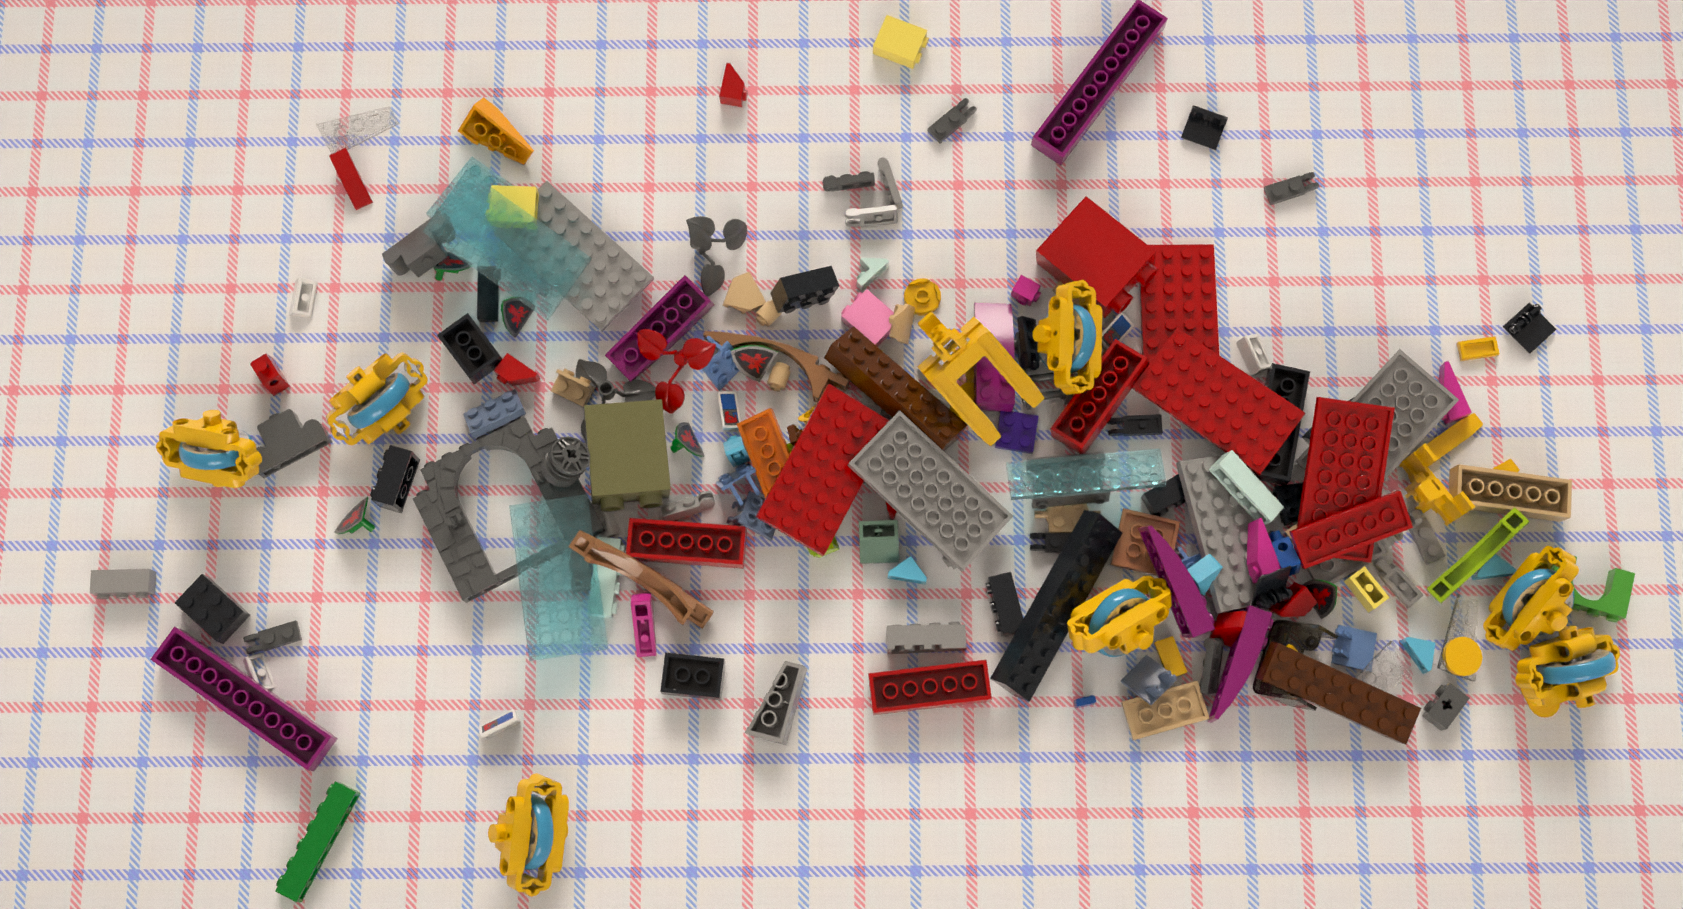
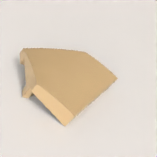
M747 272L732 279L722 306L727 308L730 306L745 314L746 311L751 312L761 308L766 301L751 273Z
M909 304L895 305L894 314L889 317V323L892 324L890 338H895L902 344H909L915 312L914 306Z

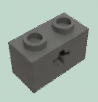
M1451 683L1444 686L1441 685L1435 692V695H1437L1433 701L1430 700L1423 708L1425 712L1422 717L1441 731L1448 729L1470 699ZM1443 702L1446 703V704H1445V708H1447V709H1442L1443 706H1444V705L1442 704Z

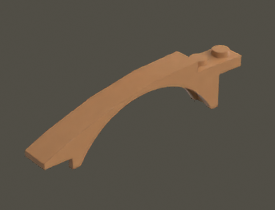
M704 331L703 333L704 340H706L707 336H710L721 346L726 341L734 349L747 345H761L787 355L806 374L811 385L813 401L817 403L828 384L845 392L849 386V380L842 373L837 372L835 374L823 364L817 365L819 363L817 356L790 345L743 334Z
M579 530L569 545L571 549L585 557L584 560L586 562L619 572L644 587L657 597L682 625L688 619L703 629L714 613L713 610L682 591L681 586L654 569Z

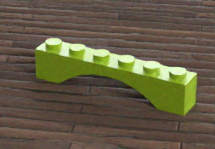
M1514 507L1476 545L1426 590L1442 604L1527 526L1529 520Z

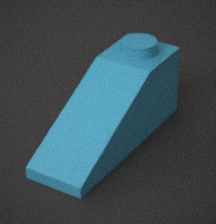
M731 436L723 443L725 454L733 468L751 461L741 436Z

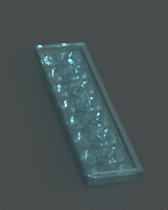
M1160 449L1006 462L1011 500L1100 491L1111 492L1166 487L1167 484Z

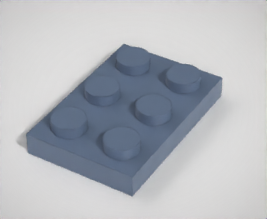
M515 389L507 391L503 395L488 400L484 404L463 413L473 439L526 414Z

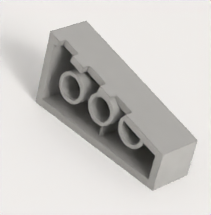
M949 622V625H941V623H929V625H890L886 628L887 654L966 651L967 648L965 624L961 625L960 622Z
M788 661L783 663L772 683L773 685L769 692L766 693L764 701L744 733L775 743L787 744L807 673L805 666Z

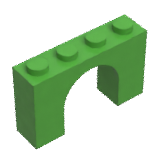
M1555 565L1551 567V569L1555 571L1559 569ZM1618 568L1608 571L1605 590L1599 600H1589L1582 597L1574 587L1575 596L1572 611L1582 610L1587 612L1586 614L1589 616H1603L1610 622H1618L1625 619L1635 573Z

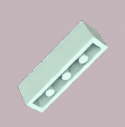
M1233 450L1221 455L1209 469L1254 520L1262 518L1264 525L1272 522L1284 508L1279 500L1272 495Z
M598 537L599 540L625 553L626 545H623L621 539ZM594 564L587 613L589 616L613 619V615L617 614L618 602H615L616 594H620L621 584L618 583V578L622 574L607 567Z

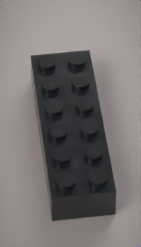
M1272 363L1267 370L1265 386L1303 411L1310 371ZM1301 421L1262 474L1259 476L1252 471L1259 480L1279 485H1287L1291 481Z

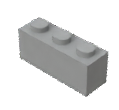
M151 569L91 570L90 594L97 596V599H109V596H116L118 599H128L129 595H136V598H148V595H155L156 572Z

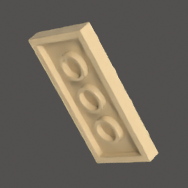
M1198 680L1169 688L1152 705H1149L1140 697L1122 701L1121 704L1132 740L1210 719L1202 693L1200 692Z

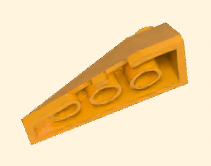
M484 97L473 105L458 129V132L472 143L484 145L491 151H498L505 157L523 165L526 164L534 151L501 111Z

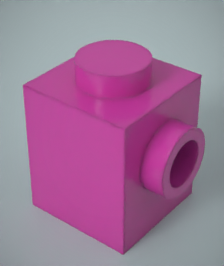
M1020 275L1012 289L1011 297L1015 298L1021 305L1031 306L1033 301L1037 302L1041 295V292H1039L1041 285Z

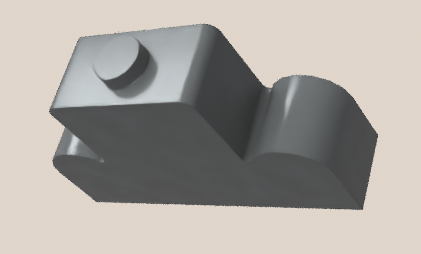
M441 210L382 253L383 259L398 276H402L411 270L417 277H420L448 256L443 243L451 241L456 236V228L449 217Z
M291 409L271 415L267 421L257 426L266 445L265 448L256 447L262 456L258 475L266 478L332 443L326 428L315 419L306 421L302 426L297 414Z

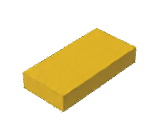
M1496 336L1456 343L1460 361L1494 357L1500 354Z
M1173 636L1154 642L1161 663L1166 670L1171 671V674L1176 676L1187 673Z

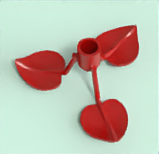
M650 329L639 330L637 333L638 348L646 359L657 360L661 354L674 355V362L679 365L668 383L662 381L655 388L656 400L662 399L663 410L673 414L683 405L685 394L683 389L677 384H672V381L687 363L695 370L705 368L714 355L716 344L699 338H690L684 343L683 349L679 351H664L667 347V341L662 334Z

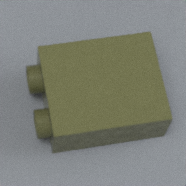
M662 399L584 405L586 444L590 453V463L588 466L592 505L600 504L601 511L604 512L623 510L624 502L639 501L640 508L663 506V498H669L671 486Z

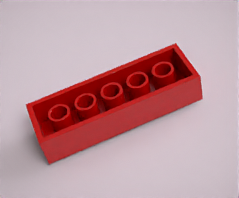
M1115 339L1101 358V373L1097 378H1094L1093 388L1085 390L1083 393H1076L1050 428L1051 436L1077 453L1085 454L1131 391L1132 386L1148 367V358Z
M629 518L626 554L638 561L744 569L747 529L745 526Z
M987 660L868 673L873 715L990 702L992 700Z

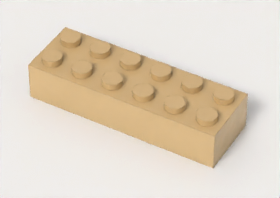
M1460 464L1450 469L1449 493L1452 497H1455L1463 491L1475 506L1472 510L1507 515L1515 507L1527 518L1562 522L1571 518L1572 480Z

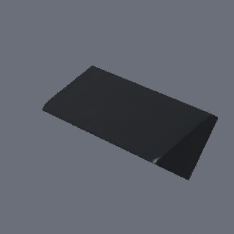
M478 265L477 319L479 322H498L499 268Z

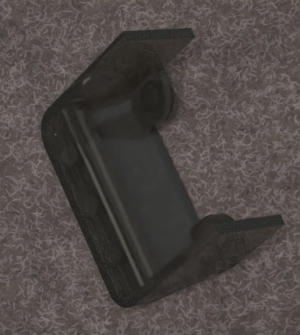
M1276 620L1273 622L1267 636V644L1265 649H1263L1253 682V691L1262 697L1291 707L1316 711V706L1258 680L1256 676L1271 642L1280 643L1284 646L1288 644L1293 645L1299 653L1303 654L1304 650H1315L1320 643L1321 637L1337 639L1338 635L1317 624Z

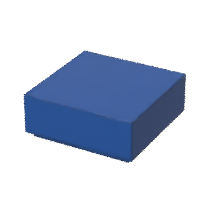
M1094 695L1075 699L1073 702L1076 709L1094 705L1096 698Z

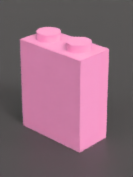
M866 289L854 298L855 302L851 306L847 305L842 310L841 321L849 328L854 326L878 347L890 335L892 324L889 323V317L894 312Z

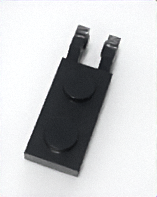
M1020 316L1017 318L1022 354L1020 357L1021 366L1025 369L1037 370L1040 366L1039 352H1037L1038 342L1033 339V330L1037 326L1036 319Z
M1160 414L1110 418L1108 421L1110 425L1123 423V429H1111L1108 431L1109 436L1162 435L1163 433Z
M1030 533L1031 539H1045V545L1033 544L1030 545V550L1060 553L1071 533Z

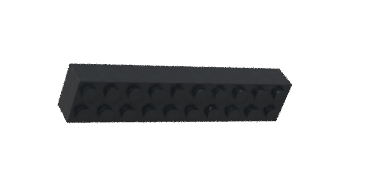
M1088 510L1083 511L990 678L1015 697L1030 702L1068 633L1067 622L1071 619L1072 611L1086 601L1123 534L1100 513Z

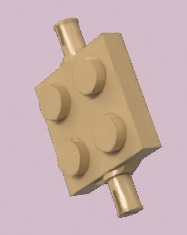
M1087 504L1047 507L1046 511L1034 510V518H1046L1049 533H1071L1083 511H1089Z

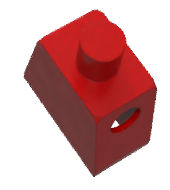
M267 353L250 363L263 386L273 396L290 387L274 359ZM273 380H278L275 384L272 385Z

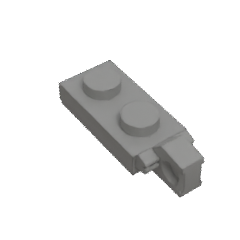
M1418 509L1408 513L1413 528L1409 529L1425 564L1445 557V553L1426 517L1422 518Z
M1383 558L1374 564L1380 572L1378 576L1407 609L1423 596V593L1398 566H1394L1392 563L1388 565Z

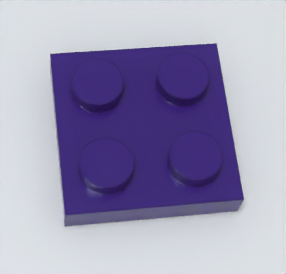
M1000 411L997 431L1001 438L996 441L995 448L1033 454L1039 416Z

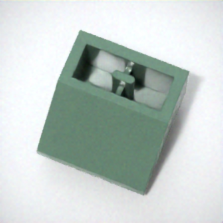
M898 520L859 521L860 564L899 562Z

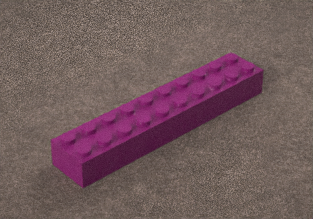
M1136 0L1035 133L1031 146L1061 166L1164 30L1168 18L1141 0Z
M174 627L150 659L306 770L315 771L338 739L180 628Z

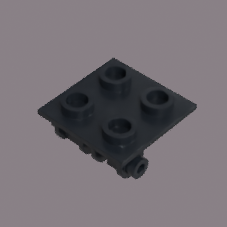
M1193 105L1181 138L1216 150L1228 117Z
M1530 302L1503 326L1529 354L1557 330L1541 314V306L1539 304L1532 305Z
M1304 482L1275 486L1272 495L1284 507L1280 511L1282 513L1279 514L1281 523L1284 526L1298 522Z
M1291 566L1260 576L1251 606L1257 605L1258 608L1266 609L1281 603V601L1289 600L1293 596V592L1291 589L1286 588Z

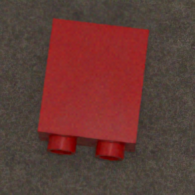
M1087 196L1036 250V263L1058 281L1066 284L1084 280L1088 286L1095 289L1096 304L1101 306L1103 318H1106L1112 310L1117 314H1121L1133 299V296L1129 294L1130 290L1137 283L1145 287L1158 272V268L1154 266L1156 251Z

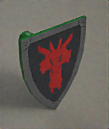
M447 252L448 256L433 267L434 270H437L435 279L441 281L444 272L458 274L459 271L469 269L473 264L465 258Z
M511 297L503 300L501 304L505 328L515 338L536 308L534 304L525 298Z
M747 345L730 350L737 368L744 375L758 382L761 381L778 354V351L761 345Z
M687 422L680 423L675 430V439L672 441L673 446L670 447L671 451L676 453L685 448L695 456L704 457L705 455L690 424Z
M368 497L358 503L345 516L334 533L345 534L350 532L353 534L362 526L370 532L375 529V525L364 518Z
M1319 579L1310 580L1302 584L1307 587L1317 601L1313 608L1319 617L1323 619L1328 616L1336 605L1337 586Z

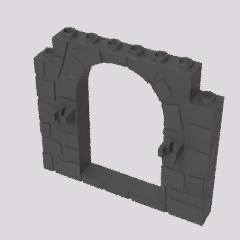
M519 417L505 427L500 426L494 429L493 433L489 435L479 436L471 444H463L458 448V451L442 455V459L436 462L430 461L426 463L424 468L420 469L430 490H422L412 499L465 603L570 550L569 545L579 530L593 537L605 532L579 479L570 487L562 488L549 483L543 476L541 462L554 442L558 440L552 427L540 430L538 435L535 436L526 418ZM483 449L487 451H510L526 462L565 538L497 574L458 497V480L463 468L472 459L471 455Z

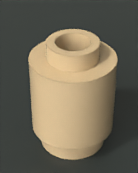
M773 299L767 301L756 312V320L762 326L766 325L769 327L782 314L777 312Z
M776 362L775 366L772 367L767 381L770 389L777 392L785 389L791 373L789 365Z

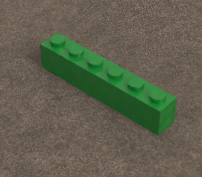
M335 781L334 784L328 787L325 801L321 802L317 807L315 819L311 820L306 828L307 834L304 839L302 838L298 842L295 856L289 859L285 874L281 875L276 883L278 887L275 892L294 902L303 901L361 794L341 782Z

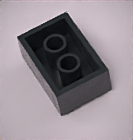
M831 265L781 277L770 294L777 312H785L787 314L798 308L807 309L814 304L824 305L828 303L838 289L839 283Z
M468 313L437 335L473 384H476L494 371L502 360L500 354Z
M390 445L389 449L384 452V463L377 472L378 480L376 486L372 487L370 496L372 497L371 500L380 508L402 514L420 459L410 450Z
M201 574L175 602L206 633L222 644L250 616L242 606L210 577Z
M665 652L660 692L663 695L721 700L726 661L724 658Z

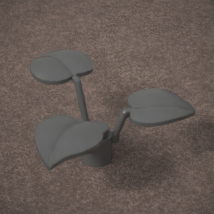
M697 216L686 220L689 228L691 248L700 250L699 254L703 255L711 263V265L706 264L701 271V286L706 296L712 295L723 285L725 272L723 267L715 265V262L705 252L710 250L712 242H726V247L729 250L740 248L747 236V225L739 219H731L725 224L723 228V236L725 238L723 239L711 238L715 232V224L712 219Z
M579 359L577 362L576 378L580 379V376L590 380V385L595 387V389L596 387L598 388L602 404H605L606 400H611L615 394L625 397V402L652 400L655 396L656 387L646 381L636 379L632 382H626L623 386L625 393H622L617 388L614 389L610 381H606L607 371L604 366ZM583 420L581 433L586 443L585 422Z

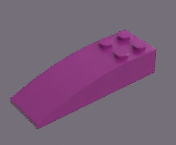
M684 275L605 356L632 382L657 361L648 360L640 353L637 338L639 330L650 329L662 334L667 341V347L664 351H668L715 304Z
M974 302V317L994 335L1015 360L1012 304ZM986 356L982 357L974 365V403L981 411L1012 412L1015 405V390Z
M1152 526L1138 528L1157 577L1164 579L1167 588L1171 591V611L1182 637L1194 638L1215 629L1213 626L1215 623L1214 618L1206 609L1207 601L1204 595L1200 594L1193 578L1179 556Z
M1250 605L1243 610L1247 612L1244 625L1234 644L1230 647L1209 714L1210 719L1207 722L1212 723L1218 720L1243 688L1254 668L1261 649L1266 647L1268 640L1265 637L1267 630L1270 631L1273 625L1271 612Z

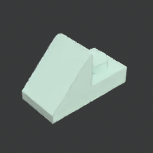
M860 258V264L867 272L863 271L858 275L857 288L862 292L889 268V261L883 258Z

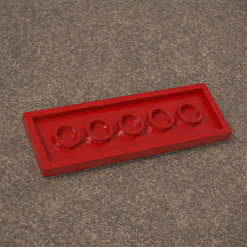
M1397 490L1289 532L1300 559L1301 567L1306 569L1411 529L1413 525L1402 493Z

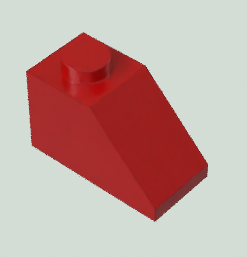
M726 63L719 95L720 104L742 107L743 101L747 100L748 90H745V83L730 63Z
M508 353L494 369L497 375L496 379L504 385L508 383L511 386L539 382L541 379L535 371Z
M1294 582L1288 588L1292 590L1293 596L1289 600L1270 606L1268 610L1280 617H1301L1309 613L1317 604V601L1307 587Z
M1236 611L1218 614L1213 624L1215 629L1210 631L1209 638H1221L1224 645L1232 647L1243 628L1247 612Z

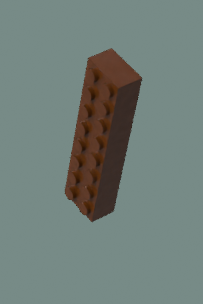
M854 326L830 345L824 359L892 418L900 410L943 451L949 448L965 430L967 424Z
M1276 642L1270 643L1256 676L1258 680L1405 745L1421 711V707Z

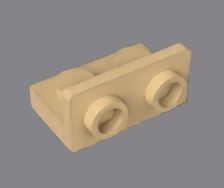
M565 368L563 371L557 369L556 373L559 375L551 392L582 407L587 405L595 387L590 385L591 381L580 376V379L573 377L575 373Z

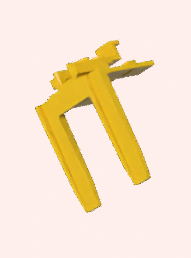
M929 312L918 322V326L934 342L932 343L934 346L931 349L936 353L934 357L930 355L918 365V369L971 429L989 446H992L999 440L1001 435L993 423L956 382L982 357L986 356L1020 397L1030 406L1035 408L1044 400V396L1036 384L994 335L975 317L971 318L960 328L961 333L955 328L952 330L950 328L947 329L932 312ZM942 360L945 363L940 365L939 361Z
M1475 413L1458 421L1429 443L1422 445L1399 464L1409 475L1408 478L1411 482L1410 485L1404 488L1407 492L1405 497L1409 498L1412 495L1416 502L1419 503L1415 509H1420L1422 513L1429 509L1435 511L1436 514L1438 513L1445 521L1444 524L1446 526L1475 508V506L1463 491L1452 497L1428 467L1471 437L1483 426V423ZM1512 459L1493 468L1511 472L1520 471Z

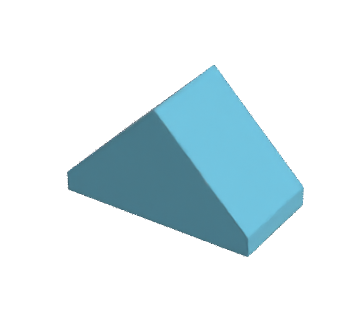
M1208 554L1187 570L1200 594L1205 595L1212 581L1216 579L1223 567L1211 554Z
M1495 554L1472 576V580L1512 576L1516 569Z
M911 556L888 571L887 579L926 585L927 577Z
M1406 637L1399 641L1422 674L1432 670L1436 642Z

